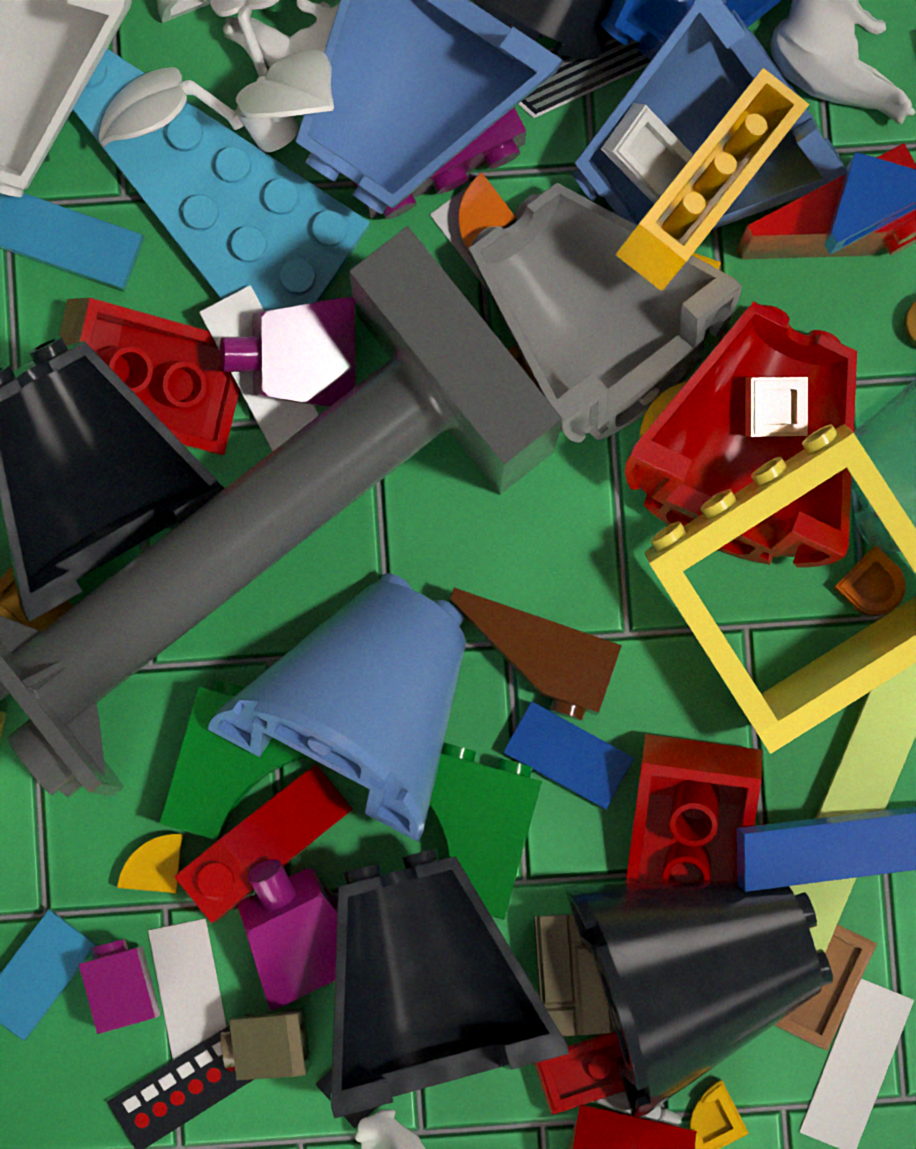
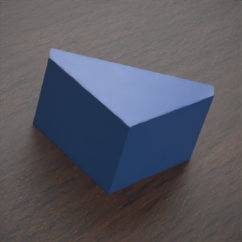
M855 152L847 166L824 243L829 255L916 210V169Z

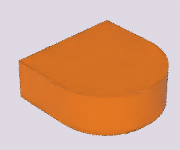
M875 545L833 589L856 611L866 616L875 617L891 612L901 603L905 595L906 582L900 568Z

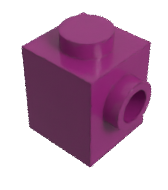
M122 939L91 948L93 960L79 964L97 1034L150 1020L161 1015L143 946L128 950L126 940Z

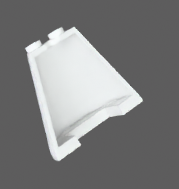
M0 0L1 194L23 197L24 189H28L128 13L132 0Z

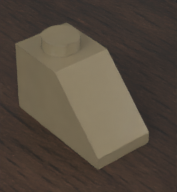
M304 1008L233 1017L229 1020L231 1031L221 1032L225 1068L235 1067L237 1080L306 1075L311 1068Z

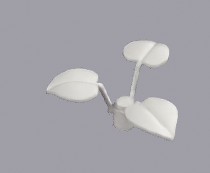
M210 0V5L218 16L226 17L238 13V20L259 77L256 82L247 85L236 96V103L238 104L236 110L229 108L194 81L186 80L182 82V74L178 68H161L134 79L116 95L107 108L101 122L99 131L100 144L104 148L112 141L136 138L164 127L183 109L187 95H193L225 117L234 130L245 126L260 150L263 152L276 151L290 143L298 133L299 125L293 116L334 110L330 60L323 51L309 49L283 57L268 70L251 24L252 10L270 7L279 0Z

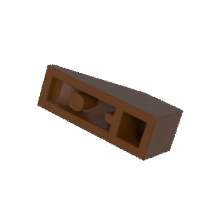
M454 587L450 603L460 610L463 617L540 696L552 700L550 711L578 721H583L586 712L593 715L599 713L622 645Z

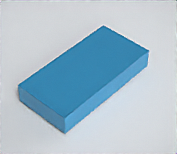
M52 909L48 910L0 973V1024L23 1041L27 1040L79 971V964L84 963L92 953L91 948L97 947L98 944Z

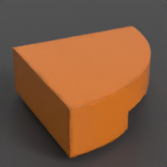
M480 173L470 183L462 197L459 208L460 238L469 256L468 248L471 247L474 239L483 230L491 226L498 227L499 225L505 229L516 223L515 215L483 173Z

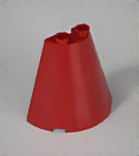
M753 301L632 448L625 465V476L630 489L639 490L641 488L647 494L643 505L664 523L670 525L679 521L685 526L703 514L700 509L701 506L713 496L728 489H731L733 494L754 482L751 475L763 464L777 457H782L785 462L804 450L802 442L818 429L830 424L837 429L845 424L854 433L857 351L841 344L835 335L826 331L812 330L808 335L801 334L790 326L789 316L783 310L771 305H761ZM745 377H808V436H745ZM847 468L843 469L725 544L718 551L770 565L773 556L776 558L779 556L795 557L793 564L797 568L818 567L839 561L845 557L849 547L852 475Z

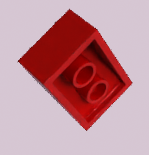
M905 143L876 157L916 169V163ZM844 174L747 225L736 250L741 259L871 256L886 248L891 256L916 243V210L829 255L824 243L843 183Z
M93 298L67 299L59 336H62L66 346L85 341L185 447L225 455L240 388L231 372L221 371L220 350L210 331Z
M645 734L625 884L737 881L736 828L755 826L762 780L763 750Z

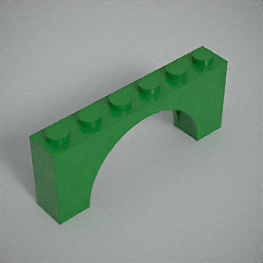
M215 680L213 690L198 686L159 824L219 840L223 837L225 828L234 810L256 784L275 770L289 763L309 757L273 737L262 755L258 757L208 730L209 723L217 710L245 687L220 680ZM443 743L430 806L442 825L450 857H457L490 915L505 920L542 781L530 778L533 770L531 766L499 758L497 767L492 768L474 763L476 751Z

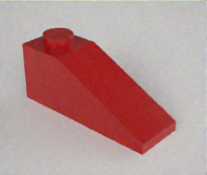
M315 764L176 874L174 878L211 923L218 922L243 899L254 892L248 879V874L256 865L266 860L276 859L281 862L283 867L286 866L349 814L353 808L317 764Z

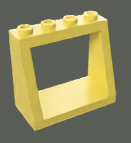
M832 424L818 429L802 442L804 450L785 462L782 457H777L763 464L752 473L751 477L754 482L733 494L731 489H728L713 496L701 506L700 509L703 512L701 516L685 526L678 521L663 528L651 538L650 542L653 546L644 551L650 566L770 754L916 663V596L761 694L683 571L847 468L916 574V528L855 434L845 424L837 429Z

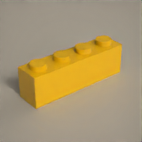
M763 68L615 255L662 292L809 104Z

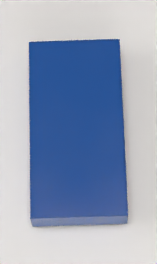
M532 701L503 754L521 764L533 767L534 771L605 810L634 760V757Z

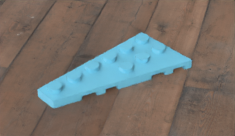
M109 49L105 51L72 110L99 144L101 122L110 103L126 85L145 74ZM186 101L180 113L164 127L136 138L112 141L103 148L122 175L141 196L151 212L221 300L251 285L264 311L319 302L370 227L368 220L188 101Z

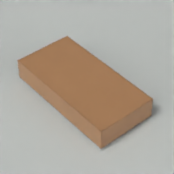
M837 924L825 952L831 966L833 983L822 986L821 992L776 1023L775 1026L827 1051L877 943Z

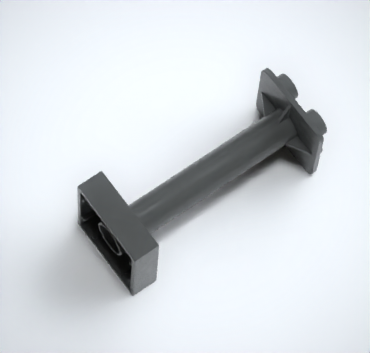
M406 226L349 271L357 317L389 355L390 359L388 362L42 632L0 616V701L11 694L30 718L6 738L26 768L51 795L60 790L69 798L83 786L90 793L113 797L124 788L123 784L104 760L97 702L443 431L448 429L499 495L554 453L563 420L562 417L409 226Z

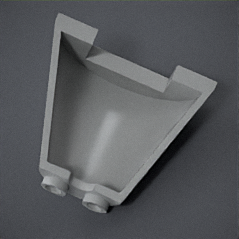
M556 183L541 195L533 194L525 199L516 210L515 217L517 222L505 229L500 225L498 227H488L474 239L471 247L468 248L535 384L562 417L560 430L570 440L579 443L586 437L584 434L590 433L596 440H600L624 429L645 415L651 403L661 393L674 385L682 383L703 360L698 352L704 348V339L709 332L715 337L722 334L736 308L742 285L733 277L691 255L661 292L615 255L637 225L559 183Z

